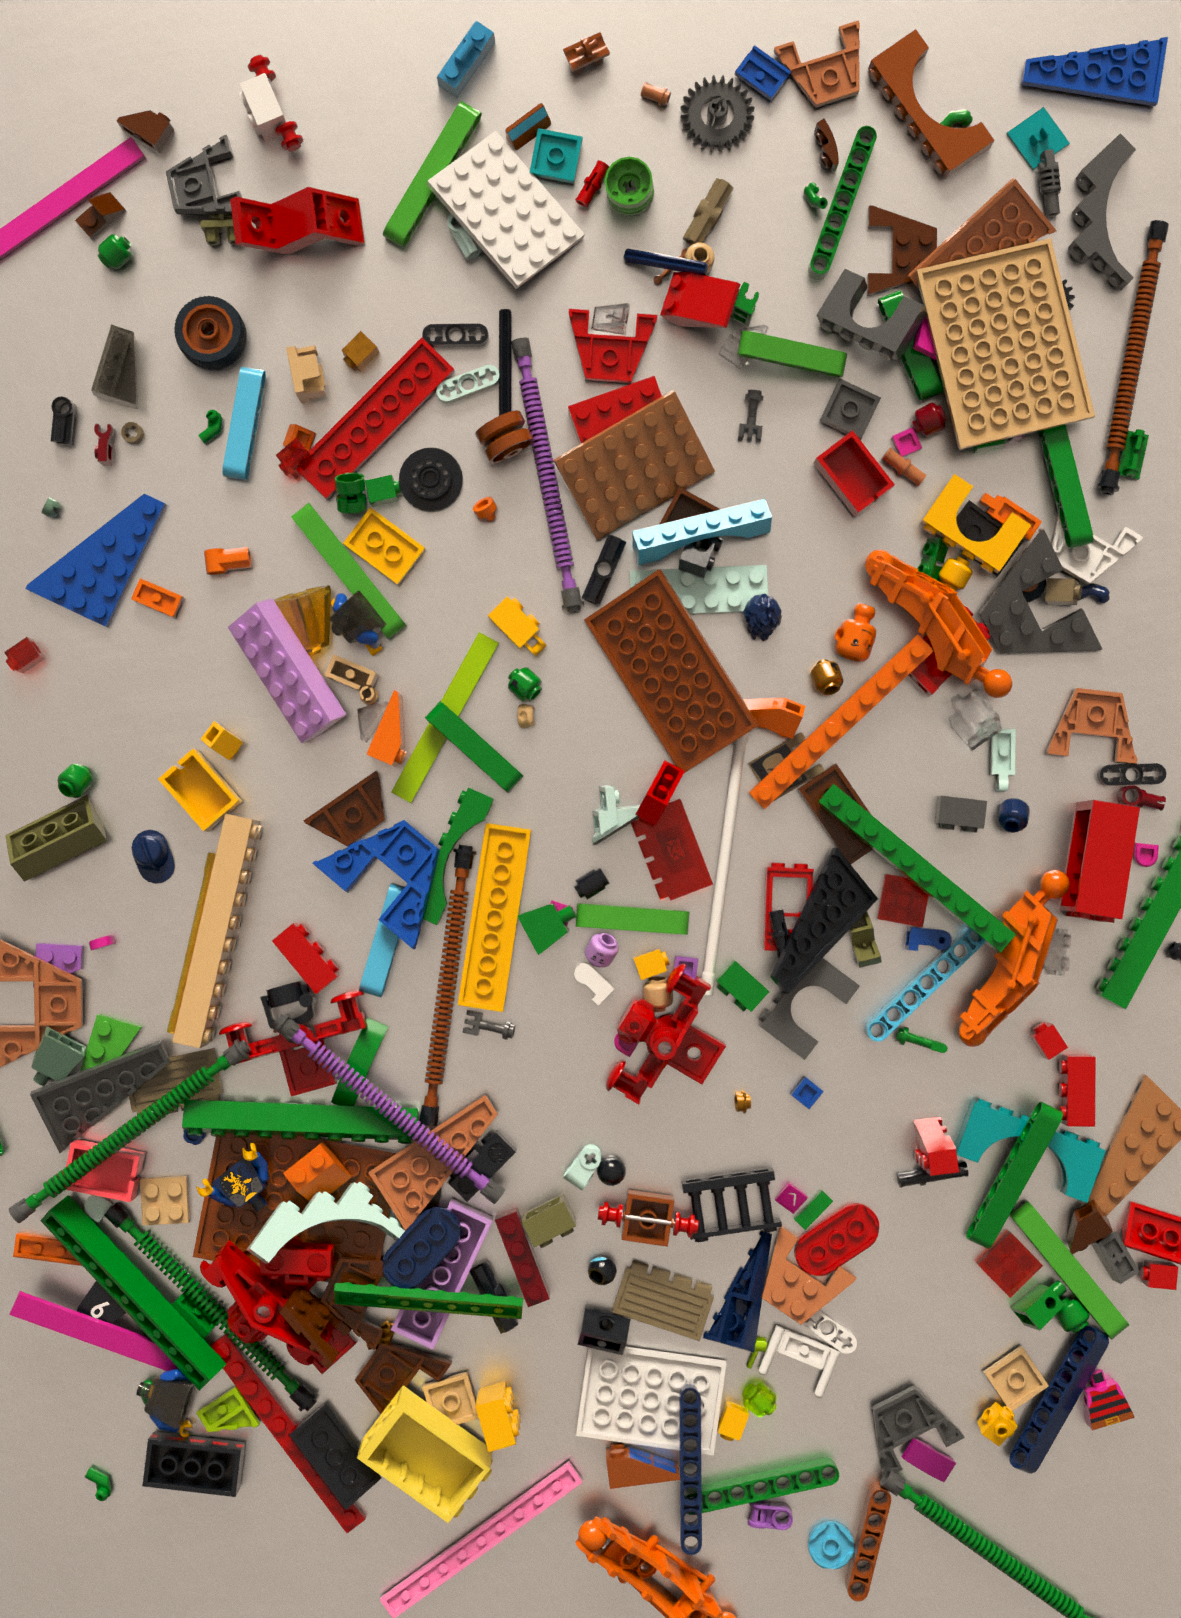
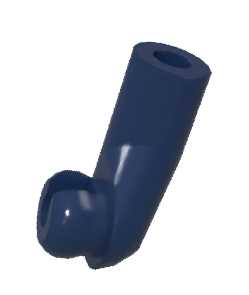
M1091 583L1082 587L1081 599L1093 596L1097 598L1099 603H1106L1110 599V592L1104 586Z

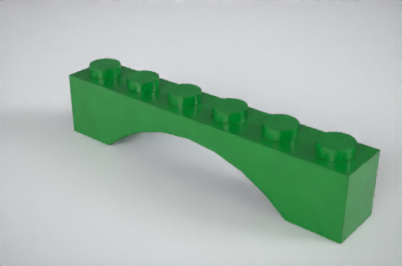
M471 788L461 792L457 801L461 805L457 813L452 812L448 821L451 827L448 833L444 832L438 844L442 847L439 851L423 917L424 920L435 925L439 924L448 904L445 896L444 875L449 855L456 843L467 831L486 820L494 802L493 798Z

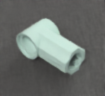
M450 214L447 219L449 232L456 240L466 260L477 257L483 250L463 227L457 229L452 226L457 220Z

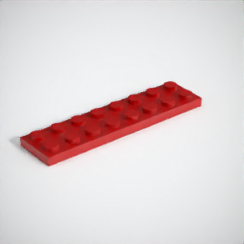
M421 337L312 447L294 468L328 500L336 492L335 477L344 473H355L436 391L437 386L448 379L455 371L454 368Z

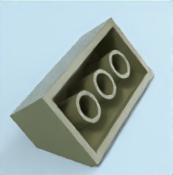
M88 795L5 835L10 865L24 882L107 841L104 826Z

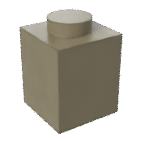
M1047 578L1045 601L1048 604L1077 605L1078 599H1081L1082 586L1079 585L1077 580Z

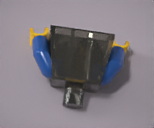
M360 590L348 600L347 596L343 593L336 595L330 602L335 612L330 617V621L333 623L331 627L332 632L337 636L342 635L350 644L356 642L366 644L365 646L372 656L383 650L377 634L387 624Z
M179 1368L163 1372L153 1380L152 1385L141 1382L136 1395L147 1399L144 1411L149 1414L150 1419L158 1429L174 1433L179 1431L182 1437L189 1436V1432L183 1429L185 1427L193 1428L191 1421L185 1418L195 1389L194 1384Z

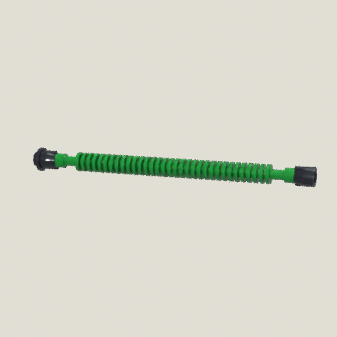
M118 1202L104 1214L116 1228L119 1227L123 1232H128L136 1240L133 1244L135 1247L140 1244L139 1251L144 1248L145 1250L142 1253L144 1255L147 1252L149 1253L147 1255L148 1259L153 1257L152 1263L156 1260L158 1261L155 1264L156 1267L160 1264L162 1265L159 1269L161 1272L166 1269L163 1273L165 1276L168 1273L171 1274L168 1277L169 1280L173 1277L175 1278L172 1281L173 1284L177 1281L179 1282L176 1286L178 1289L183 1286L180 1290L182 1293L187 1290L186 1297L189 1294L192 1295L189 1298L190 1301L195 1298L194 1304L196 1305L199 1302V1309L205 1307L202 1312L205 1313L208 1310L209 1313L206 1316L209 1318L213 1315L210 1320L213 1322L217 1319L218 1321L215 1325L218 1326L221 1323L222 1325L219 1329L222 1330L225 1327L226 1329L223 1333L226 1335L230 1332L227 1337L230 1339L234 1336L232 1342L235 1343L238 1340L237 1347L241 1344L243 1345L240 1350L247 1349L245 1354L251 1353L250 1359L255 1356L256 1358L253 1362L256 1364L260 1361L257 1366L260 1368L264 1365L262 1371L265 1372L268 1369L269 1371L266 1375L269 1376L272 1373L273 1375L270 1378L272 1381L277 1378L285 1386L284 1389L290 1394L289 1398L299 1406L298 1410L300 1412L304 1409L309 1411L317 1402L315 1399L317 1394L315 1392L312 1393L303 1383L299 1384L294 1378L291 1379L283 1371L284 1365L278 1367L281 1362L278 1360L274 1363L277 1358L274 1356L270 1359L273 1354L269 1352L266 1355L268 1349L265 1348L262 1351L261 1349L264 1345L257 1346L260 1341L244 1343L229 1330L227 1323L228 1312L223 1313L226 1308L223 1306L219 1309L218 1307L221 1303L218 1302L215 1305L214 1303L217 1299L214 1298L211 1301L210 1298L213 1295L210 1293L207 1297L206 1294L209 1291L206 1289L202 1292L201 1290L204 1286L202 1285L198 1288L197 1286L200 1282L197 1281L194 1284L193 1282L196 1278L193 1277L190 1280L191 1274L185 1275L186 1269L181 1272L180 1269L183 1266L180 1264L176 1267L179 1262L176 1260L172 1263L174 1257L172 1256L168 1259L167 1257L170 1253L167 1252L164 1255L163 1253L166 1249L163 1248L160 1251L159 1249L162 1245L159 1243L155 1246L158 1241L155 1239L151 1242L153 1236L150 1235L147 1238L146 1236L149 1232L146 1231L143 1234L134 1225L135 1222L129 1217L130 1214Z

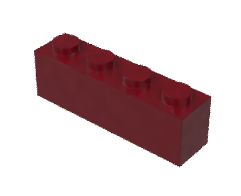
M516 1207L496 1215L495 1222L527 1306L531 1307L549 1300L550 1291L530 1239L521 1223L522 1218L518 1208Z

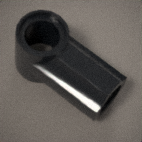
M63 396L57 397L51 405L53 411L51 442L72 444L74 417L77 414V407L68 398ZM68 403L69 410L65 414H61V405Z

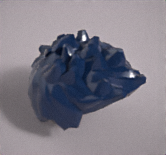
M766 593L751 598L743 611L747 630L754 640L756 637H760L762 641L767 640L781 623L782 611L773 597L768 596Z

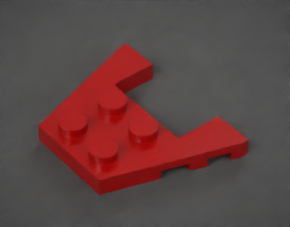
M569 309V318L585 380L631 383L657 322L658 315L637 313L635 337L588 334L589 310Z

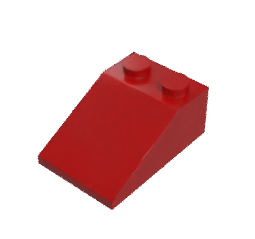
M674 272L660 316L676 326L727 328L741 284L692 272Z

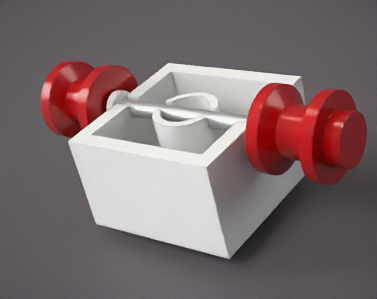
M262 55L254 56L248 64V69L250 72H255L256 76L240 83L243 92L239 93L257 136L262 134L265 142L282 136L284 139L281 143L282 149L289 152L296 151L301 147L303 137L296 135L295 130L298 126L295 121H285L270 85V82L276 78L275 72L268 69L270 60Z

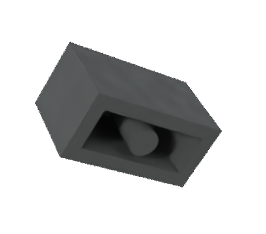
M937 796L934 824H941L940 829L954 830L955 826L963 827L965 832L977 833V829H984L987 801Z

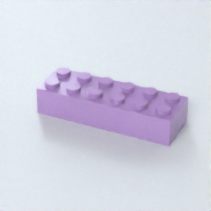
M273 598L254 604L228 626L231 634L301 743L318 737L346 715Z
M452 1198L447 1209L452 1211L459 1219L461 1225L460 1240L432 1273L415 1288L460 1293L494 1217ZM400 1309L391 1330L433 1350L450 1313Z

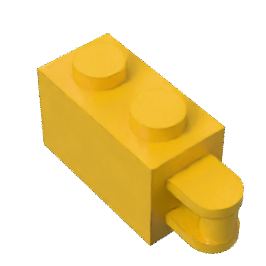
M507 596L488 615V618L520 651L526 647L536 657L547 646L537 635L540 632V629L537 627L540 623L531 614L527 617L521 611L524 607L517 599L513 598L511 600ZM535 638L538 642L531 647L528 643Z

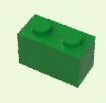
M735 960L716 979L719 983L717 988L726 996L729 993L736 998L734 1004L743 1012L746 1009L752 1012L770 992Z

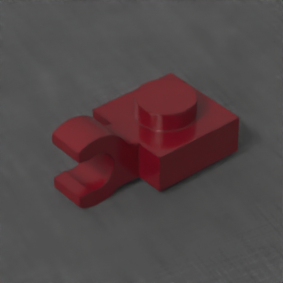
M95 424V434L100 437L98 438V445H95V458L103 466H112L113 443L111 438L114 432L113 426L107 424V431L101 433V426Z

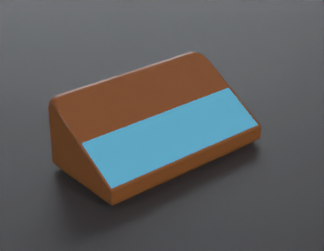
M542 103L538 104L506 128V139L515 150L520 149L535 138L538 128L547 129L551 126V120Z

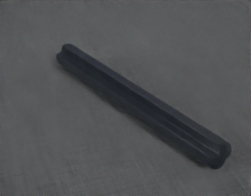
M510 309L499 310V416L511 411Z

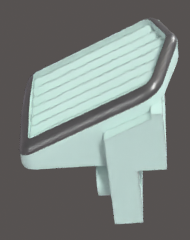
M599 786L601 809L592 810L595 833L592 836L593 845L599 844L639 818L635 814L640 805L616 807L620 800L619 792L614 789V786Z

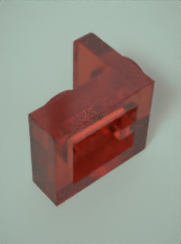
M295 438L277 453L276 457L280 460L281 463L278 466L285 475L291 474L297 479L299 475L295 470L307 461L311 455L302 443Z

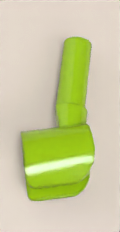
M756 1337L755 1350L751 1352L752 1354L746 1365L747 1368H752L758 1351L766 1352V1338Z

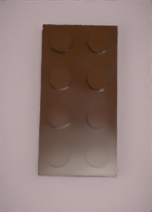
M835 763L798 788V791L847 861L852 864L873 849L818 805V801L835 784L867 812L869 810Z

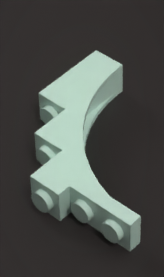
M353 1182L348 1186L337 1203H334L335 1198L325 1191L323 1193H315L302 1213L298 1212L300 1208L290 1201L287 1203L281 1202L247 1248V1251L267 1264L279 1249L298 1233L311 1226L329 1221L344 1220L367 1223L377 1226L394 1240L400 1238L405 1230L401 1228L402 1225L398 1220L393 1217L388 1219L382 1214L383 1210L373 1203L371 1205L368 1204L373 1195L369 1193L370 1189L361 1182Z

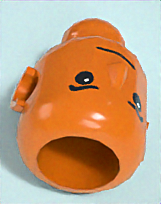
M859 603L854 608V620H845L841 627L837 629L835 633V651L844 658L864 662L869 658L875 643L876 629L870 625V620L875 616V608Z

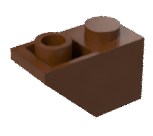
M1095 1200L1076 1209L1073 1213L1067 1235L1068 1246L1072 1254L1085 1250L1090 1244L1106 1238L1113 1232L1109 1219Z

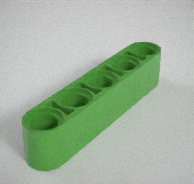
M742 331L738 355L834 377H843L847 353L752 331Z
M577 903L576 927L688 935L690 912Z

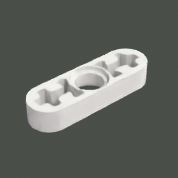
M821 1310L813 1315L818 1320L815 1328L813 1327L815 1322L810 1318L803 1323L805 1327L844 1354L852 1353L857 1347V1340L854 1334ZM826 1322L833 1324L834 1327L832 1333L828 1335L821 1332V1326ZM839 1329L841 1330L839 1332L841 1337L844 1339L850 1337V1346L845 1345L842 1347L841 1340L836 1337Z

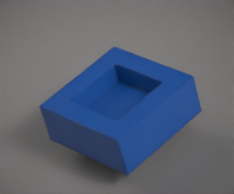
M804 1076L791 1095L810 1109L824 1091Z

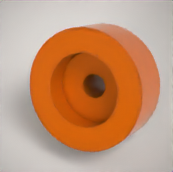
M485 497L473 506V511L479 519L486 518L488 521H492L496 517L494 511L497 505L492 497Z

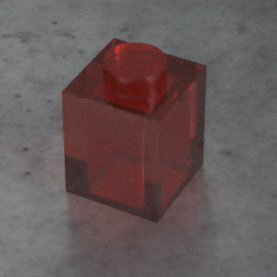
M29 637L24 638L4 652L8 658L6 659L8 666L13 671L16 670L20 673H25L45 659L35 641Z

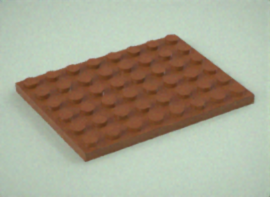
M225 1134V1137H216L208 1175L210 1185L213 1186L212 1182L243 1158L242 1148L246 1151H252L250 1144L254 1143L257 1152L268 1163V1186L260 1192L268 1204L256 1212L249 1201L241 1208L219 1203L208 1196L204 1197L193 1257L214 1261L217 1252L230 1240L260 1267V1260L248 1252L247 1248L277 1206L283 1201L286 1203L290 1201L300 1208L298 1212L302 1213L309 1203L307 1199L296 1191L283 1173L323 1140L352 1176V1178L330 1194L335 1198L334 1203L338 1202L351 1183L361 1182L370 1189L369 1193L373 1195L368 1204L371 1205L373 1203L383 1210L382 1214L389 1219L391 1207L368 1172L398 1152L341 1141H329L326 1138L320 1137L319 1140H306L305 1136H295V1139L287 1140L282 1139L279 1135H272L270 1139L258 1138V1135L249 1134L248 1138H238L234 1136L235 1134ZM340 1220L311 1226L298 1233L297 1236L307 1243L334 1244L335 1270L340 1257L381 1261L386 1233L377 1226L367 1223ZM328 1278L327 1280H325V1281H323V1282H328V1283H329V1281H330L331 1278Z

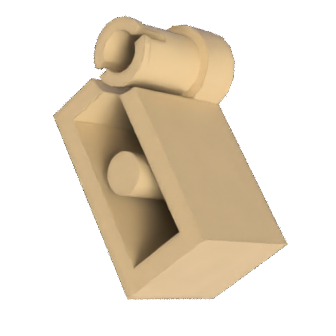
M333 654L324 676L359 691L360 699L363 703L367 705L375 704L378 701L379 694L373 687L379 675L372 670Z

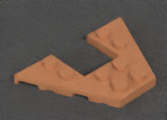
M1 939L0 982L34 981L35 1025H0V1067L37 1050L47 1026L63 1035L83 1026L82 979Z

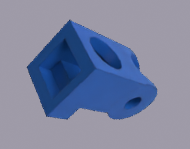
M907 926L906 950L918 951L919 945H928L934 949L945 950L951 945L952 937L947 931Z

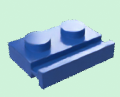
M754 45L750 53L747 54L736 69L734 75L771 101L790 76L791 71Z

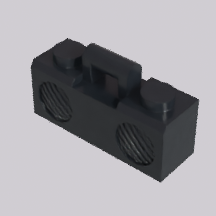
M498 1130L493 1134L489 1131L481 1140L483 1145L480 1147L475 1143L464 1157L467 1158L476 1150L478 1154L470 1161L473 1163L470 1168L479 1175L483 1174L488 1179L517 1150ZM453 1171L447 1183L468 1202L479 1189L474 1186V1182L464 1175L460 1178V1172L455 1174Z

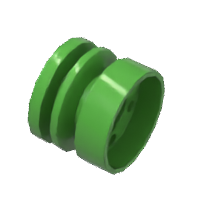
M630 156L613 162L608 168L604 180L609 203L614 210L623 215L632 216L642 213L652 203L654 196L652 173L649 167L639 158ZM631 186L634 187V191L631 190L629 193H627L626 188L630 189Z

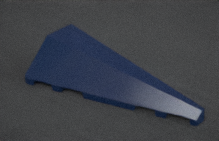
M760 1231L759 1235L761 1237L757 1245L749 1251L748 1255L750 1257L746 1265L738 1271L724 1297L726 1301L720 1312L715 1313L713 1317L715 1321L709 1332L704 1333V1339L754 1352L762 1304L761 1296L765 1284L772 1234Z

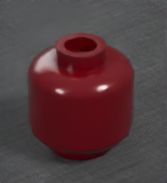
M929 403L915 411V420L912 423L917 433L922 432L924 436L930 437L943 430L948 419L941 405L937 406L935 403Z

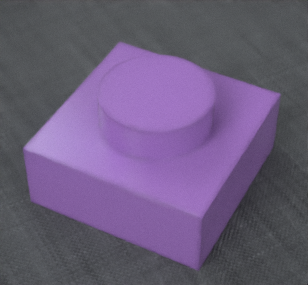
M675 956L674 969L680 964H686L683 973L695 979L697 976L698 958Z

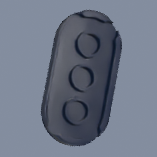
M433 1207L424 1211L385 1253L383 1273L386 1280L392 1286L411 1289L420 1285L458 1244L461 1237V1225L457 1216L449 1209L443 1207Z

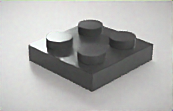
M840 378L820 422L846 434L853 430L861 440L881 397Z

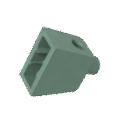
M47 1026L33 1057L31 1067L38 1071L33 1080L37 1084L45 1086L50 1078L56 1081L65 1078L85 1056L86 1046Z

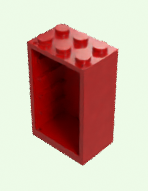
M1098 800L1077 802L1065 872L1069 878L1070 886L1066 895L1061 897L1059 909L1060 911H1066V916L1114 923L1115 919L1123 918L1140 807Z

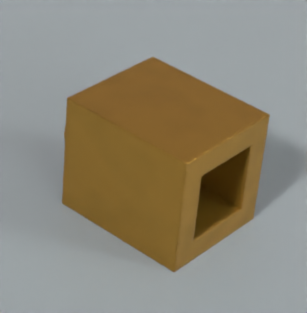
M362 331L341 350L345 356L343 361L351 369L356 367L359 371L379 353L377 346Z

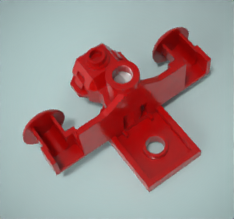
M686 964L678 965L671 972L665 986L667 994L674 990L684 996L674 1013L664 1014L656 1018L653 1004L640 999L632 1001L617 1025L619 1039L627 1044L645 1042L649 1054L635 1076L623 1069L626 1061L617 1063L610 1071L606 1080L608 1092L614 1087L624 1093L626 1098L639 1105L641 1096L646 1088L653 1087L667 1064L702 1085L724 1051L726 1044L692 1025L693 1020L698 1014V1004L706 991L711 989V984L698 976L694 979L683 973ZM693 1047L701 1051L700 1056L695 1059L687 1054L688 1050Z

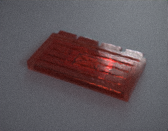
M681 799L668 803L656 826L645 822L640 817L638 820L631 822L636 837L644 834L646 836V839L638 842L644 859L651 856L654 857L653 861L646 863L652 880L662 878V882L655 884L660 899L669 896L671 901L713 885Z

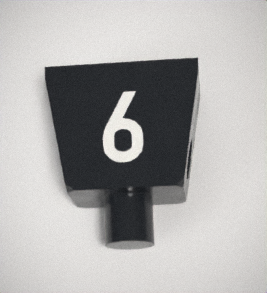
M95 1281L77 1308V1312L110 1324L126 1314L121 1306L97 1281Z

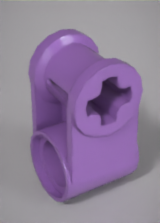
M767 1500L749 1503L751 1506V1516L747 1524L750 1527L787 1530L791 1527L793 1516L792 1510L787 1503ZM780 1512H785L788 1514V1517L785 1520H779L776 1518V1515Z

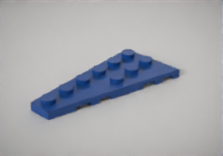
M1162 37L1154 41L1143 40L1129 45L1118 44L1093 48L1079 53L1074 51L1060 56L1049 55L1026 59L1021 85L1156 106L1159 98L1168 37Z

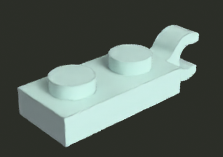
M991 729L990 775H997L996 792L1008 791V776L1015 775L1016 729Z

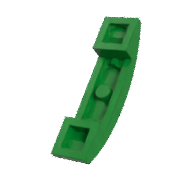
M367 1018L368 1027L361 1030L346 1065H350L347 1070L355 1069L352 1074L359 1072L357 1078L361 1075L364 1076L362 1082L367 1077L389 1027L371 1018ZM341 1077L331 1103L340 1106H355L359 1094H355L357 1089L355 1088L352 1092L350 1090L352 1085L347 1088L345 1085L348 1082L346 1081L342 1084L343 1078Z

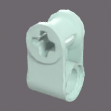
M594 1144L586 1145L575 1161L568 1167L563 1178L582 1191L601 1162L600 1148ZM594 1153L595 1159L587 1160V1154Z

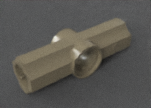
M716 178L706 198L702 199L693 216L694 219L683 236V240L690 246L695 243H703L711 228H714L723 212V207L734 188L729 182Z

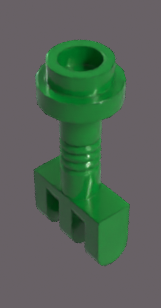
M905 1026L898 1029L895 1041H899L900 1045H904L906 1041L940 1053L947 1052L948 1048L944 1043L908 1033L909 1028Z

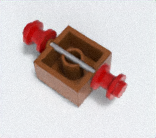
M629 1189L627 1191L625 1211H623V1204L613 1208L609 1206L608 1202H604V1206H599L597 1220H602L601 1225L605 1226L610 1221L615 1222L618 1228H620L622 1219L621 1238L624 1241L668 1247L670 1228H673L674 1236H677L679 1232H686L688 1238H692L693 1234H697L699 1220L695 1219L694 1214H691L689 1218H682L680 1212H676L675 1219L672 1218L673 1196Z

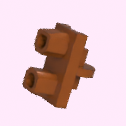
M601 32L588 38L584 37L579 42L563 49L573 72L610 55Z

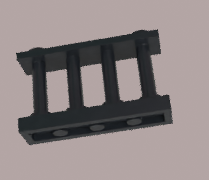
M773 1168L681 1181L683 1194L688 1193V1196H691L693 1214L695 1219L699 1220L697 1234H693L690 1240L695 1239V1242H704L709 1240L708 1237L761 1229H763V1232L777 1231V1227H782L780 1218L773 1219L768 1185H770V1181L775 1180ZM756 1183L760 1188L764 1220L750 1222L746 1188L748 1187L747 1184ZM734 1186V1189L737 1191L741 1224L727 1225L723 1191H725V1187ZM704 1190H711V1193H714L718 1227L706 1229L704 1227L700 1195Z

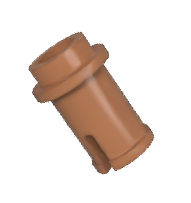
M645 82L640 96L659 103V106L668 104L671 92L668 91V88L661 89Z

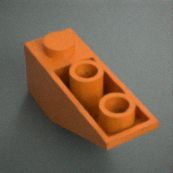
M787 698L743 699L757 720L759 728H766L782 737L793 739L806 706Z

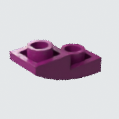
M916 1438L912 1439L901 1456L916 1468L942 1482L946 1481L956 1465L953 1458L935 1451L931 1445Z

